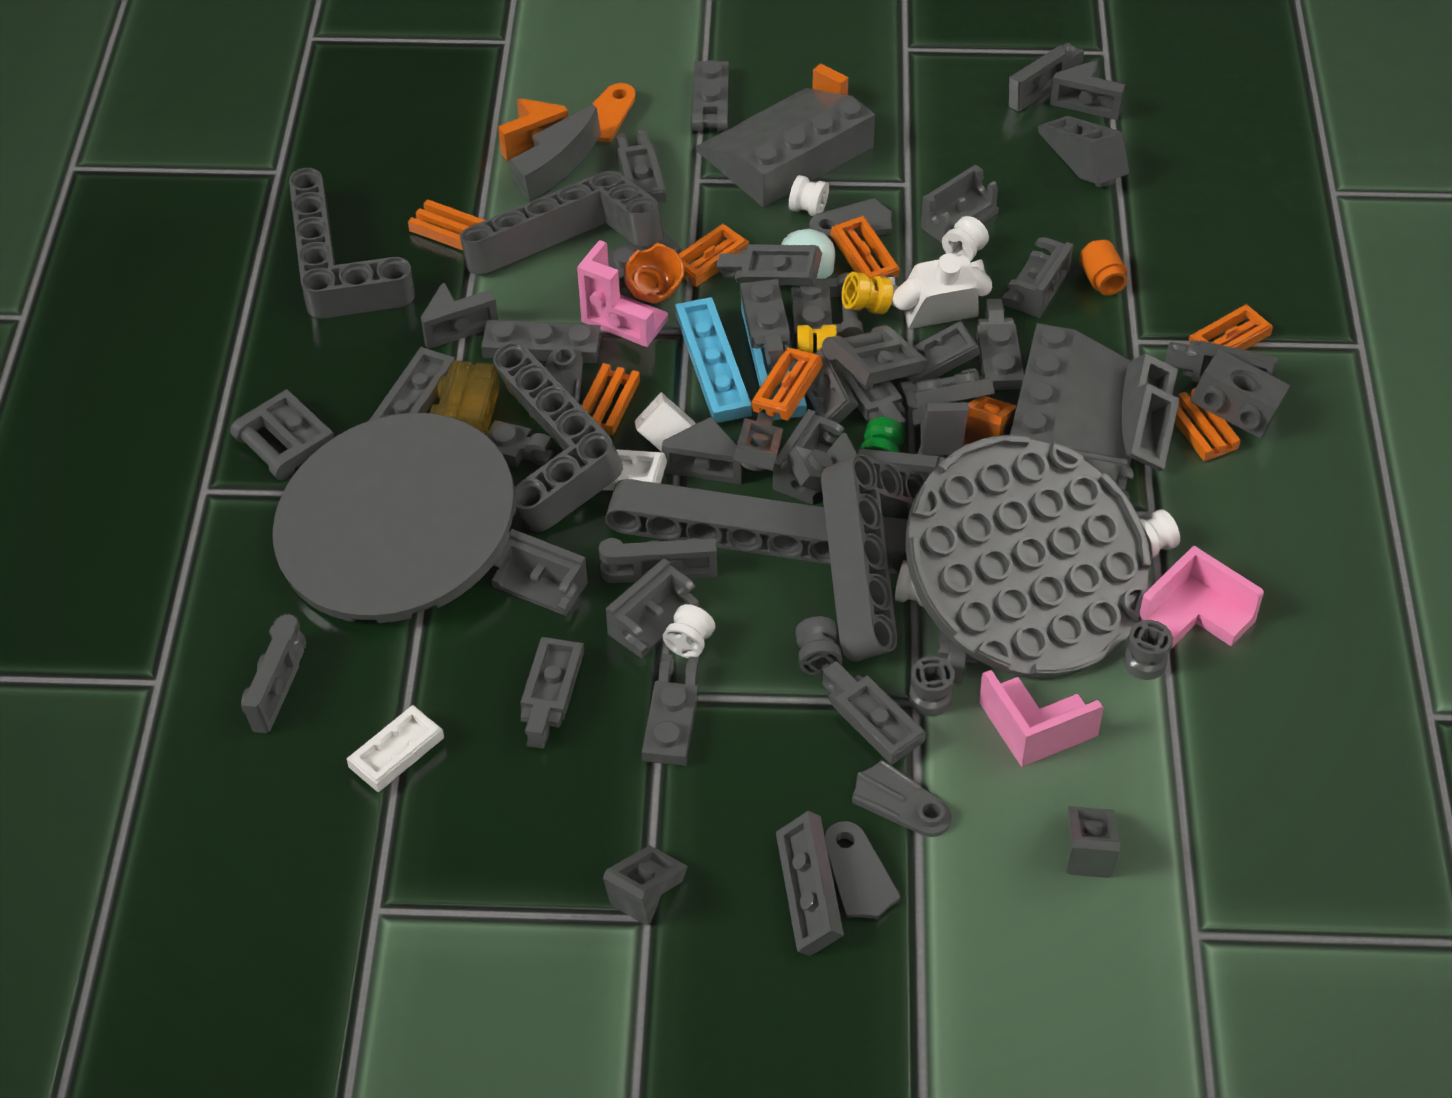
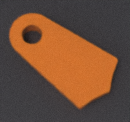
M626 83L613 84L592 103L597 108L601 135L597 141L608 142L609 144L612 142L636 99L635 89L631 85Z

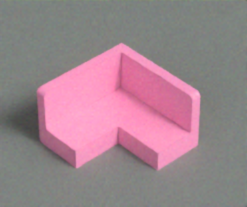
M599 240L577 267L581 322L588 325H601V330L648 347L668 321V313L620 294L619 271L609 267L607 243Z
M1193 546L1144 594L1139 613L1141 619L1138 622L1154 620L1166 625L1173 637L1171 649L1196 624L1232 646L1256 622L1264 591L1196 546Z
M992 670L982 673L979 703L1021 767L1098 736L1104 710L1099 700L1085 705L1080 696L1075 694L1039 709L1019 677L1000 683Z

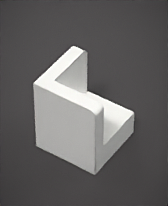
M662 392L635 420L637 431L661 452L663 440L696 424Z

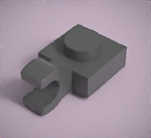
M495 420L486 435L498 447L509 466L518 467L522 459L543 466L554 455L553 451L547 450L551 437L542 433L532 435L531 428Z

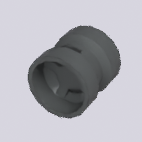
M817 616L807 618L797 625L795 630L796 642L801 648L799 651V665L804 673L811 676H824L823 669L835 661L842 665L841 649L836 644L839 640L838 627L834 620L828 617Z
M1142 620L1131 628L1124 658L1125 668L1130 674L1140 679L1150 680L1160 677L1166 671L1168 654L1170 653L1173 640L1172 633L1168 627L1159 621Z
M927 656L919 659L911 669L909 702L917 713L935 717L942 715L950 708L955 671L947 660L938 656Z

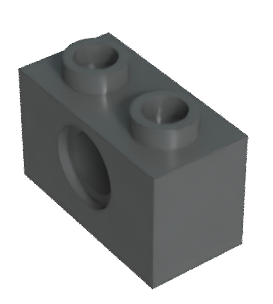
M1219 349L1204 371L1190 402L1261 438L1291 385Z

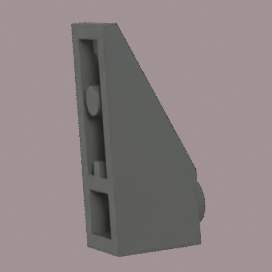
M1065 116L1038 125L1039 134L1080 179L1092 182L1095 186L1103 187L1112 185L1116 182V178L1129 174L1122 131L1071 116Z

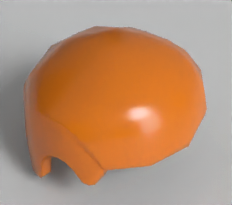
M655 243L646 250L635 251L626 263L623 272L625 285L633 296L638 300L652 304L671 298L685 275L684 263L674 249L660 243Z

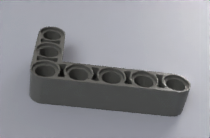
M302 168L293 172L290 176L289 184L300 279L308 313L315 318H331L400 308L410 304L415 298V290L410 263L404 258L389 257L335 265L328 205L322 175L313 168Z
M605 171L473 225L462 231L460 240L469 272L473 274H486L605 223L636 246L654 245L664 238V232L657 200L621 173Z
M511 342L501 346L496 351L493 362L508 391L564 450L515 486L517 498L516 511L523 524L532 532H542L551 528L614 482L622 473L623 463L610 436L524 345Z
M857 454L823 469L821 474L839 641L844 655L854 663L891 652L896 647L897 631L882 516L897 517L910 512L914 499L925 482L921 475L915 471L864 454Z

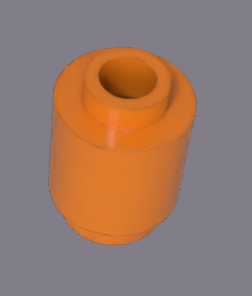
M1096 240L1084 247L1079 255V263L1093 288L1100 291L1103 295H1113L1121 291L1128 281L1127 268L1113 244L1108 240Z

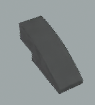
M593 104L533 135L535 147L510 160L515 187L529 202L546 193L565 179L594 147L601 135L597 108Z
M1145 353L1128 362L1122 398L1121 425L1123 443L1128 457L1158 471H1162L1165 469L1180 398L1173 396L1178 368Z

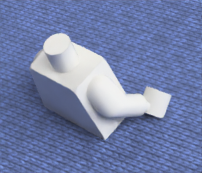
M952 253L942 255L939 260L915 265L908 279L899 287L896 286L895 277H887L890 278L893 284L891 305L903 310L909 329L978 317V295L985 296L992 289V281L985 272L982 259L970 262L968 256H957Z

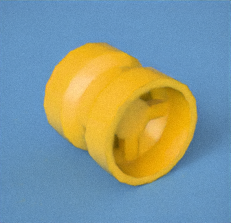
M853 271L847 275L842 287V303L846 309L860 311L866 308L869 313L880 315L888 311L893 299V284L890 278L881 276L869 278L864 273Z
M836 324L823 325L820 329H812L809 325H797V350L813 353V336L816 335L817 352L822 347L825 338L837 336Z

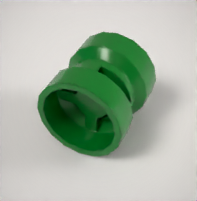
M888 417L874 418L867 424L864 434L865 441L862 443L861 449L900 453L899 449L902 447L905 438V429L894 419Z

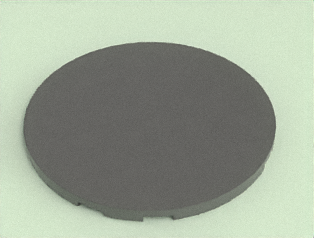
M404 413L377 418L348 429L328 441L314 452L290 479L280 498L274 517L273 546L280 569L294 591L309 605L325 614L352 622L355 619L377 620L378 623L410 619L413 617V613L428 609L434 605L439 608L456 599L477 583L493 566L510 537L509 529L512 524L513 515L516 514V488L503 454L477 428L452 417L430 413Z
M1003 435L981 439L958 449L936 467L919 489L909 513L906 529V555L911 580L921 603L939 629L960 649L982 663L1003 672L1033 678H1052L1083 671L1108 657L1125 642L1131 628L1141 619L1139 613L1142 599L1149 590L1148 568L1151 566L1149 546L1143 526L1131 502L1107 473L1101 474L1095 467L1083 460L1084 456L1056 442L1049 444L1030 439L1029 436Z

